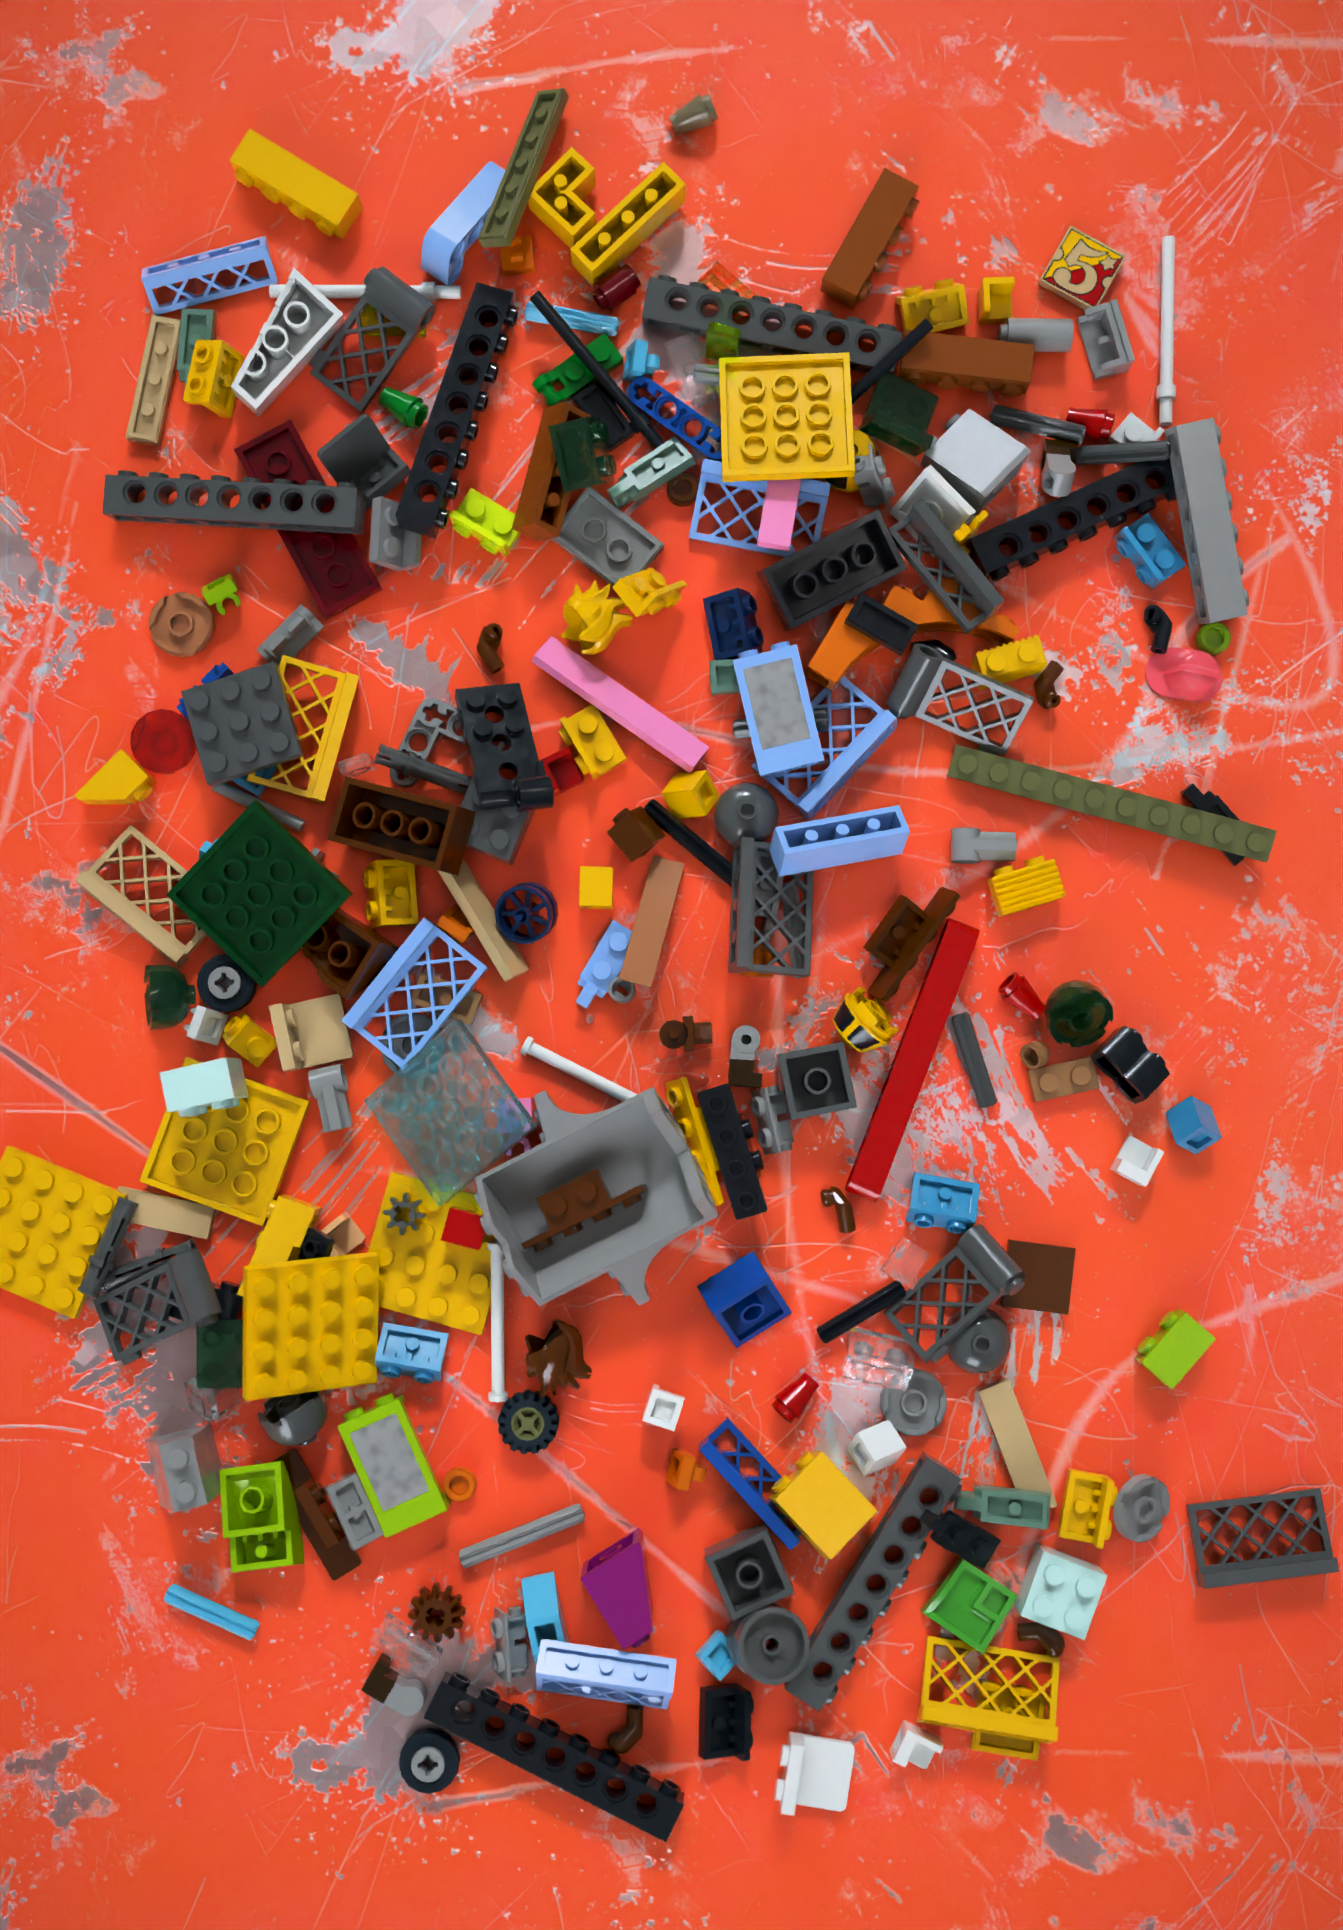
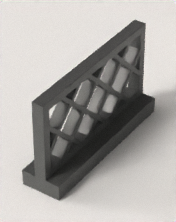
M741 837L733 844L728 973L755 972L809 977L811 967L814 870L799 873L798 875H789L792 880L780 889L768 875L776 868L775 865L768 871H765L757 862V851H767L770 853L771 843L754 841V838ZM758 872L761 877L756 880V873ZM763 879L776 893L766 903L756 894V885ZM794 883L804 893L803 902L797 907L784 893ZM778 897L791 911L781 921L767 907ZM755 903H756V905L759 907V909H758L756 912H755ZM802 907H803V914L799 911V909L802 908ZM761 912L775 925L764 936L755 927V917ZM792 915H795L803 924L802 933L796 939L783 925ZM777 929L790 943L780 953L766 939ZM754 936L758 939V941L755 944ZM801 939H802V946L798 943V941L801 940ZM760 944L773 957L767 965L753 964L754 949ZM792 947L802 957L801 968L790 967L782 958ZM777 961L780 966L772 965Z
M1320 1488L1186 1504L1198 1571L1195 1572L1198 1587L1207 1589L1340 1572L1337 1558L1333 1557ZM1312 1496L1314 1512L1306 1520L1294 1511L1293 1508L1300 1498ZM1292 1499L1288 1505L1281 1500ZM1270 1501L1276 1502L1285 1509L1275 1525L1260 1514L1267 1502ZM1259 1503L1256 1509H1253L1248 1504ZM1241 1505L1252 1513L1242 1529L1227 1518L1234 1506ZM1226 1507L1222 1514L1215 1509ZM1208 1509L1219 1517L1209 1533L1198 1525L1196 1511ZM1289 1514H1292L1305 1524L1295 1539L1280 1529ZM1256 1518L1271 1528L1262 1544L1246 1533ZM1315 1520H1317L1318 1528L1313 1525ZM1223 1522L1238 1532L1229 1548L1213 1537ZM1309 1529L1320 1536L1322 1551L1310 1552L1299 1544ZM1200 1533L1205 1536V1539L1202 1543ZM1276 1533L1291 1543L1283 1556H1276L1266 1548ZM1243 1537L1258 1547L1250 1560H1243L1233 1552ZM1212 1541L1225 1553L1218 1564L1205 1565L1203 1551L1209 1542ZM1296 1548L1303 1552L1299 1554H1293ZM1263 1552L1270 1556L1267 1558H1259ZM1230 1556L1236 1560L1235 1562L1226 1563Z

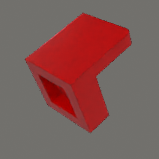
M569 747L539 760L543 761L545 773L551 779L555 796L584 783Z
M456 1206L450 1207L441 1241L479 1250L485 1235L480 1222V1217L483 1216V1213Z

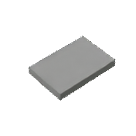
M590 486L585 489L565 514L560 536L551 538L552 541L607 584L610 583L611 587L620 578L646 570L664 549V544Z

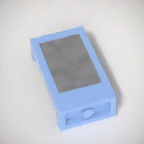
M789 641L773 644L770 646L771 651L759 654L757 649L744 651L738 654L739 659L732 660L761 778L825 763L797 644L790 646Z

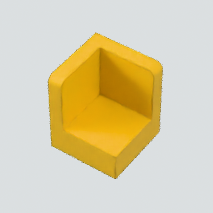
M987 277L982 279L977 292L979 324H1003L1006 318H1012L1011 293L1015 285V277Z
M707 770L677 773L661 793L671 813L678 819L706 816L720 797Z
M580 866L579 906L581 909H613L612 867Z

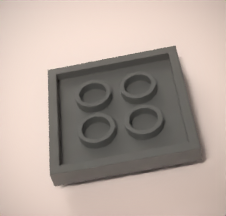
M272 661L181 691L207 784L211 787L304 756L276 662Z

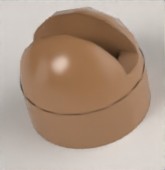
M1032 1041L1024 1045L1020 1051L1022 1062L1030 1069H1037L1045 1065L1050 1055L1049 1048L1040 1041Z

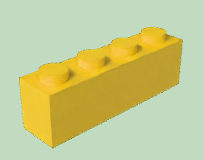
M252 129L248 130L229 159L235 172L234 176L239 182L249 188L253 185L262 190L261 193L275 204H278L280 201L287 205L292 214L302 220L308 218L315 222L316 227L328 236L335 234L344 239L363 209L358 193Z
M662 162L570 248L572 266L593 286L595 281L618 266L686 202V184L665 162Z

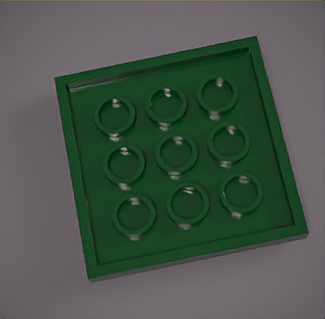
M256 800L248 806L167 893V896L255 982L264 987L353 893Z

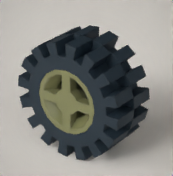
M525 1390L522 1393H515L505 1402L498 1417L499 1435L502 1434V1441L505 1445L508 1443L511 1446V1450L516 1451L517 1449L521 1451V1454H527V1452L535 1454L540 1449L544 1450L553 1441L558 1430L559 1415L557 1414L556 1405L552 1404L549 1396L541 1397L540 1391L531 1392V1390Z

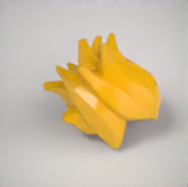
M594 580L591 587L584 593H581L579 586L575 584L572 596L564 605L563 615L569 626L561 634V637L572 641H579L582 647V654L594 655L606 649L619 629L630 627L632 622H629V620H633L632 615L618 613L619 610L627 606L621 598H607L611 588L610 583L599 590L597 581Z

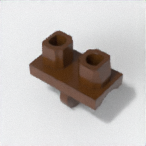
M683 1016V1023L676 1020L667 1021L660 1029V1041L670 1049H677L684 1045V1051H694V1044L712 1043V1023H693V1016Z

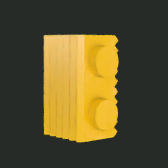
M1034 635L1033 638L1028 636L1026 640L1022 638L1020 642L1018 640L1014 643L1009 642L1008 645L1003 644L1001 647L997 645L995 649L991 647L989 651L986 649L983 652L978 651L971 661L972 670L1001 683L1040 673L1047 665L1043 647L1037 635ZM984 685L978 686L979 690L988 688Z
M1039 856L1024 861L1026 867L1014 870L1013 866L1009 865L993 871L995 876L988 879L987 882L998 917L1059 900L1066 896L1055 859L1045 861L1044 856Z

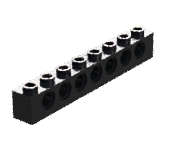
M476 282L395 514L398 526L401 529L436 539L439 529L446 527L449 517V510H447L449 500L456 498L459 488V481L457 480L459 471H464L468 463L469 451L466 450L469 442L475 441L478 434L479 422H477V418L480 412H485L489 401V393H486L490 383H495L498 376L499 364H496L500 354H505L509 342V336L506 335L509 326L514 327L517 321L519 308L515 306L513 292ZM487 322H493L496 324L493 327L483 326ZM479 350L486 352L482 356L473 355L474 352ZM467 379L476 380L472 385L463 384ZM456 408L467 409L462 414L453 413V410ZM449 436L457 438L453 443L442 442L444 438ZM439 465L447 467V469L441 473H435L432 471L434 467ZM426 495L437 496L432 502L422 501V498Z
M1170 458L1167 460L1137 462L1080 488L1068 496L1058 498L969 539L966 546L971 552L968 555L986 578H991L995 582L1010 574L1009 570L1018 565H1021L1023 569L1035 564L1040 560L1038 556L1050 552L1051 555H1055L1068 548V543L1079 538L1080 542L1094 537L1098 534L1097 529L1108 525L1111 529L1127 521L1126 516L1137 512L1138 515H1143L1153 510L1157 506L1156 502L1165 498L1168 502L1174 501L1177 498ZM1152 478L1156 480L1159 489L1150 488L1146 483V479ZM1116 492H1125L1129 496L1130 502L1120 501ZM1087 505L1097 506L1101 511V515L1094 516L1090 514ZM1058 519H1068L1072 524V529H1063L1058 524ZM1036 531L1040 533L1043 542H1033L1029 538L1028 532ZM1002 544L1012 547L1014 555H1003L999 550V546Z
M445 1672L426 1710L424 1719L664 1842L667 1841L684 1806V1793L681 1792V1788L677 1784L667 1779L660 1781L650 1776L651 1773L641 1765L633 1764V1766H630L620 1761V1756L609 1749L601 1751L591 1746V1742L587 1738L577 1733L570 1735L560 1730L561 1727L551 1719L543 1718L540 1720L532 1716L530 1710L519 1703L511 1705L501 1700V1696L496 1691L486 1687L480 1689L470 1684V1679L463 1674ZM464 1700L469 1701L473 1704L475 1710L465 1713L459 1709L458 1703ZM491 1716H498L503 1719L505 1725L500 1728H494L488 1723L487 1719ZM527 1731L534 1736L535 1740L531 1743H523L517 1735L520 1732ZM552 1747H559L564 1751L565 1755L556 1759L552 1758L547 1751ZM588 1762L594 1766L595 1770L592 1773L584 1774L579 1771L577 1766ZM612 1778H619L624 1781L625 1785L620 1789H613L607 1782ZM648 1793L655 1798V1801L646 1805L642 1804L638 1797Z

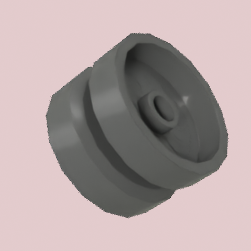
M771 1603L734 1621L731 1620L727 1628L726 1646L730 1659L740 1671L762 1684L780 1685L791 1681L803 1670L809 1657L810 1639L806 1626L796 1614Z

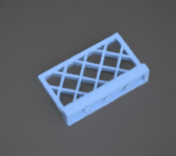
M703 458L689 539L780 557H787L796 552L792 544H790V551L788 552L758 547L757 544L748 543L754 537L758 541L759 529L757 531L754 530L746 515L760 505L763 508L765 497L761 499L757 492L766 494L768 480L723 482L722 462ZM801 479L798 496L800 501L797 503V508L806 502L820 504L818 517L808 524H805L796 510L795 516L802 525V528L792 534L791 540L804 531L812 543L820 539L831 483ZM706 482L719 484L726 493L725 497L712 506L704 496ZM726 486L734 487L737 489L730 493ZM743 489L752 491L758 500L757 503L742 512L733 498ZM730 499L739 515L723 525L714 509ZM702 502H704L707 509L700 513ZM711 512L720 528L710 535L697 533L699 520ZM742 518L752 534L742 541L733 540L727 528ZM816 523L813 536L809 528ZM723 531L727 538L717 537V535Z
M845 676L842 677L834 690L841 684L850 692V703L831 704V693L833 691L826 687L811 701L813 711L828 710L829 727L824 730H817L818 733L829 732V748L822 749L823 755H830V765L826 770L811 772L810 766L807 767V772H785L763 778L798 808L800 813L809 821L897 728V717L890 711L883 710ZM854 696L861 702H854ZM827 698V704H822L823 701ZM869 708L876 716L868 724H855L854 709ZM851 709V725L832 726L831 710ZM857 730H862V731L856 736L855 731H857ZM852 731V742L847 747L833 748L832 732ZM833 754H840V755L834 760ZM755 761L751 767L759 774L757 762ZM818 777L813 783H811V778ZM807 778L808 789L797 798L789 791L788 779ZM784 779L785 786H783L778 780Z
M424 917L341 1021L351 1029L356 1030L403 1070H407L486 972L488 967L442 931L434 922ZM440 937L448 944L449 958L432 960L430 947ZM454 950L463 957H454ZM426 953V961H420ZM468 960L477 967V970L469 979L457 981L455 962ZM450 962L452 981L434 983L432 964ZM427 965L429 984L411 986L410 972L415 966ZM404 979H405V984H406V986H405V987H399L400 984H401V983L404 981ZM465 984L458 992L457 985ZM452 985L453 1000L449 1005L436 1006L434 987ZM429 988L431 1007L413 1009L412 990ZM406 991L408 1010H390L389 998L394 992ZM385 1005V1012L378 1013ZM436 1010H444L437 1018ZM431 1011L433 1025L428 1031L416 1032L414 1013ZM409 1014L410 1033L393 1035L391 1016ZM386 1016L387 1035L375 1037L366 1029L374 1017ZM424 1035L417 1043L416 1036ZM411 1037L412 1051L405 1060L395 1053L394 1038ZM388 1039V1046H389V1047H387V1046H386L383 1042H381L380 1040Z
M541 1639L535 1677V1690L668 1710L670 1698H672L677 1659Z

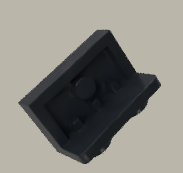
M737 1683L700 1687L698 1756L702 1759L708 1760L736 1756L741 1761L750 1760V1749L753 1745L751 1714L754 1710V1702L749 1690Z

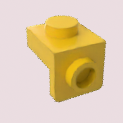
M244 1011L238 1017L235 1016L228 1021L222 1035L230 1048L257 1068L277 1046L276 1038L252 1021L250 1016Z

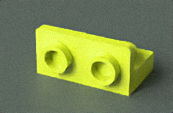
M472 488L468 491L457 511L452 510L449 514L453 524L452 528L458 534L465 538H469L472 535L481 541V547L494 555L500 552L507 557L521 534L512 529L516 514Z

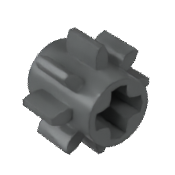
M404 1193L402 1202H399L395 1197H391L390 1202L394 1206L383 1211V1214L390 1215L391 1219L387 1228L394 1227L395 1225L400 1227V1235L406 1233L407 1226L409 1225L413 1230H419V1225L416 1222L417 1219L426 1217V1213L419 1212L418 1208L422 1200L410 1201L409 1193ZM399 1207L403 1209L409 1207L411 1209L408 1215L411 1219L410 1221L408 1219L401 1221L398 1218L401 1213Z

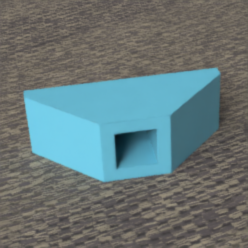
M554 1571L521 1579L525 1620L536 1664L538 1662L541 1639L570 1643Z

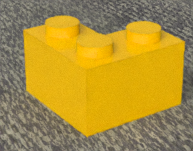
M571 147L535 183L528 200L529 210L570 248L596 225V213L582 201L596 187L595 168Z

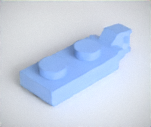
M612 920L580 974L581 978L577 983L583 989L575 1002L585 1009L589 1008L596 995L603 999L606 992L609 993L610 982L619 976L623 966L632 931Z

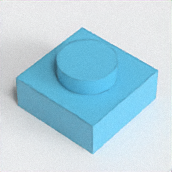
M716 1630L694 1654L710 1674L719 1681L735 1665L729 1657L726 1636L719 1630Z

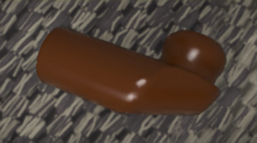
M1053 660L1049 662L1034 682L1037 702L1044 709L1056 708L1061 700L1060 695H1057L1054 682L1063 672L1064 668Z
M831 1186V1189H823L820 1192L822 1204L824 1207L835 1206L840 1232L851 1233L855 1231L856 1225L853 1208L849 1200L837 1187Z
M1038 1622L1017 1624L1019 1641L1038 1640L1047 1650L1046 1654L1050 1657L1056 1658L1062 1655L1065 1641L1056 1629Z
M632 1704L627 1706L626 1727L620 1733L617 1731L611 1733L608 1738V1746L612 1751H616L618 1754L627 1753L641 1739L643 1734V1706Z

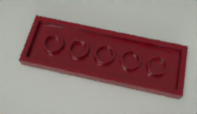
M291 419L234 449L248 477L261 479L262 483H273L274 479L291 480L296 485H305L307 480L325 483ZM271 496L266 497L262 501L265 509L271 503ZM303 498L295 500L292 505V511H297L301 508ZM329 500L324 505V513H328L334 508V500ZM277 530L326 620L383 590L353 534Z

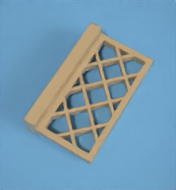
M132 825L118 837L87 872L83 870L75 879L83 890L180 969L189 960L188 956L207 936L202 929L199 930V926L191 919L175 920L174 902L170 898L150 900L149 883L168 882L169 892L173 888V881H180L188 871ZM133 836L142 843V855L124 857L123 846ZM147 848L154 854L147 855ZM119 851V857L113 858L115 854ZM163 860L167 864V876L149 877L148 861ZM143 861L144 878L125 879L124 863ZM119 863L120 880L106 881L98 874L106 864ZM172 869L180 875H172ZM144 883L145 900L130 901L126 897V885ZM121 885V893L113 886ZM169 904L170 921L156 922L151 918L150 905ZM138 906H146V913ZM194 924L195 936L185 946L176 938L175 926ZM171 926V933L163 927Z

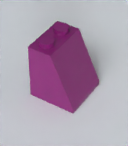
M639 1527L583 1562L580 1576L582 1583L623 1650L630 1645L633 1648L641 1646L651 1637L649 1633L653 1632V1606L643 1532Z

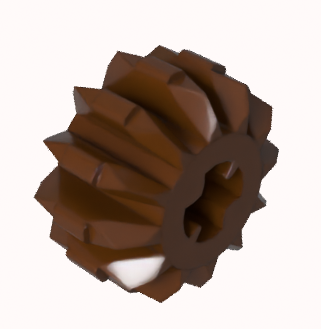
M435 1582L432 1592L423 1586L420 1589L421 1597L414 1596L412 1598L411 1604L414 1609L409 1611L408 1618L417 1620L412 1626L414 1632L423 1628V1641H426L430 1634H434L435 1643H440L443 1634L447 1638L452 1639L455 1635L454 1628H462L464 1622L459 1617L465 1615L466 1607L458 1606L463 1598L461 1594H456L453 1597L450 1596L453 1589L451 1585H448L445 1591L441 1592L440 1584ZM434 1608L436 1611L442 1609L444 1611L442 1617L438 1614L432 1616V1609Z

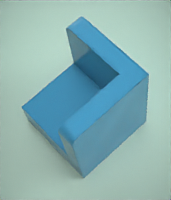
M1189 1096L1166 1112L1175 1143L1196 1155L1222 1138L1211 1106L1193 1096Z

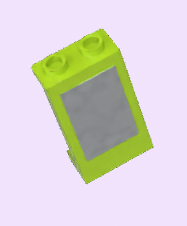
M392 1392L374 1400L376 1406L364 1411L361 1406L343 1415L345 1420L337 1426L385 1538L443 1513L451 1505L450 1499L444 1492L442 1493L403 1403L405 1401L403 1394L394 1397Z

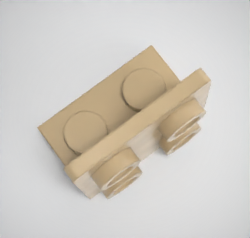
M340 994L289 1005L280 1003L269 1006L282 1071L291 1072L354 1056L348 1026L341 1021L345 1016V1011Z

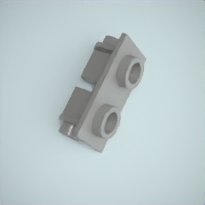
M869 444V455L855 456V482L866 506L877 508L880 504L886 503L888 511H892L890 497L895 496L892 480L890 477H884L887 473L882 455L876 457L872 444Z
M300 604L256 651L268 662H276L279 667L282 654L294 658L325 626L306 607Z
M778 1085L751 1090L750 1106L757 1119L759 1128L757 1137L760 1146L764 1150V1155L791 1150V1143L794 1142L789 1119L779 1122L777 1119V1115L787 1113L783 1090L779 1091Z
M520 1606L509 1607L508 1613L498 1607H494V1618L490 1621L492 1637L496 1640V1652L492 1655V1664L495 1673L507 1683H510L511 1673L513 1678H521L525 1676V1670L528 1669L527 1644L515 1645L514 1642L516 1639L526 1638L525 1613L522 1612Z

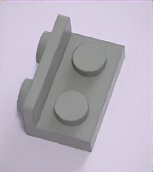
M379 496L372 499L369 562L398 572L418 567L421 558L422 535L399 528L395 515L399 502Z

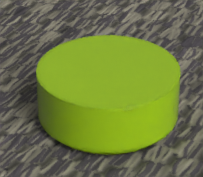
M1220 622L1205 624L1196 634V646L1200 651L1215 656L1222 653L1229 646L1231 635L1228 628Z

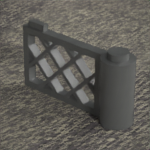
M384 266L378 269L373 268L368 272L364 279V284L366 285L365 293L325 352L319 349L309 363L313 367L310 372L312 376L361 413L365 412L419 332L426 328L436 311V305ZM369 304L377 310L379 324L362 327L361 314ZM383 315L392 322L384 323ZM400 327L407 333L399 345L388 346L385 329ZM380 330L382 347L366 350L364 333ZM358 334L361 351L344 354L343 341L346 336ZM394 351V353H393L392 356L390 357V356H389V352ZM384 353L385 366L380 372L370 373L367 356ZM362 357L364 374L348 377L345 359ZM340 361L342 378L329 380L321 374L329 362ZM376 378L371 385V379ZM365 380L367 392L361 401L358 402L351 397L349 382ZM337 384H343L344 391Z
M917 643L913 646L886 703L890 707V712L896 717L906 719L907 717L916 716L979 744V751L994 755L998 753L1005 755L1029 711L1034 697L947 659L930 646ZM946 669L960 674L963 684L946 689L942 680ZM938 685H939L941 691L935 693V691H936V689H937V687H938ZM984 685L990 688L993 697L976 703L970 688ZM966 690L971 705L954 710L949 695ZM944 698L949 712L935 715L926 711L931 701ZM1013 698L1023 703L1019 712L1005 716L1000 702ZM996 704L1001 718L983 723L978 709ZM973 711L978 725L970 728L960 726L956 716ZM1014 721L1011 727H1009L1008 722ZM1003 724L1007 735L1002 744L989 739L986 729Z
M975 1225L960 1237L957 1246L906 1291L905 1297L893 1303L883 1313L925 1363L932 1360L936 1364L950 1351L947 1345L1001 1296L1007 1294L1012 1296L1018 1293L1025 1285L1023 1280L1026 1274L983 1225ZM959 1258L965 1265L964 1279H947L948 1267ZM970 1272L976 1279H970ZM929 1284H940L939 1301H923L924 1288ZM947 1284L963 1285L962 1302H945ZM969 1285L983 1286L990 1293L980 1303H968ZM905 1306H916L914 1324L901 1323L895 1315ZM922 1307H938L937 1325L921 1324ZM945 1307L961 1308L960 1321L954 1326L943 1325ZM907 1329H914L913 1336ZM920 1330H936L935 1343L925 1351L919 1344Z
M200 1249L178 1255L170 1259L168 1263L93 1300L115 1362L122 1360L123 1365L142 1358V1350L196 1324L201 1329L219 1322L218 1315L223 1313ZM166 1273L170 1283L167 1294L156 1289L160 1275ZM136 1287L146 1291L142 1306L131 1301ZM154 1296L165 1301L161 1315L150 1311ZM114 1300L121 1304L117 1318L111 1316L106 1302ZM172 1305L179 1308L184 1322L176 1324L168 1320ZM129 1308L140 1313L135 1328L125 1323ZM147 1318L158 1323L153 1337L143 1332ZM122 1330L133 1335L130 1346L126 1350L123 1349L120 1341Z

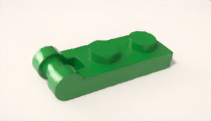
M605 333L586 345L587 349L607 373H610L624 363L623 357ZM573 354L548 373L538 376L533 381L532 386L538 394H543L546 399L545 404L547 407L565 401L569 402L575 395L597 380L580 359ZM559 382L563 389L556 392L553 385Z

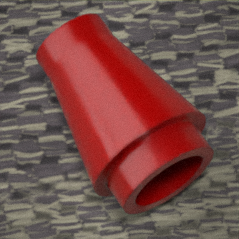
M1070 407L1066 421L1084 425L1086 427L1085 435L1097 441H1100V439L1108 440L1115 414L1108 413V409H1075Z
M1017 972L1009 975L998 988V992L1002 995V1000L1025 1013L1032 1020L1040 1017L1047 1008L1024 975L1020 976Z
M804 1373L799 1379L775 1395L776 1400L771 1406L786 1421L792 1423L795 1418L800 1419L819 1385L812 1377Z

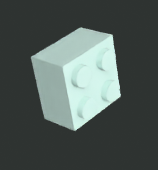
M225 1057L159 1072L167 1112H179V1117L208 1113V1106H212L213 1110L240 1106L239 1099L249 1097L242 1062L239 1058Z
M1036 1542L1014 1607L1022 1617L1085 1640L1107 1575L1095 1564Z

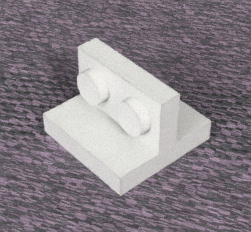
M929 465L921 472L894 505L892 511H890L898 521H901L908 516L912 506L923 499L952 536L963 523L969 526L976 517L974 515L976 512L974 508L932 465ZM910 525L907 526L905 529L918 541V534Z

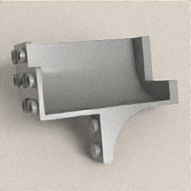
M654 1087L614 1107L589 1114H575L559 1109L545 1090L534 1095L537 1109L533 1111L538 1125L543 1130L539 1134L542 1144L475 1177L478 1190L475 1193V1199L483 1211L480 1222L487 1235L493 1234L499 1248L504 1253L505 1259L502 1261V1266L506 1275L510 1279L515 1278L525 1297L530 1296L538 1306L605 1273H608L611 1279L617 1278L623 1294L626 1297L631 1295L639 1306L650 1301L645 1283V1275L649 1264L656 1254L675 1238L719 1216L705 1176L695 1155H692L686 1143L687 1139ZM594 1169H599L612 1198L639 1185L646 1184L648 1191L641 1194L642 1201L628 1208H625L622 1203L611 1209L613 1212L612 1216L597 1223L591 1218L581 1223L583 1230L566 1238L561 1233L552 1238L554 1244L538 1252H535L533 1247L523 1249L521 1243L550 1229L537 1202V1197Z

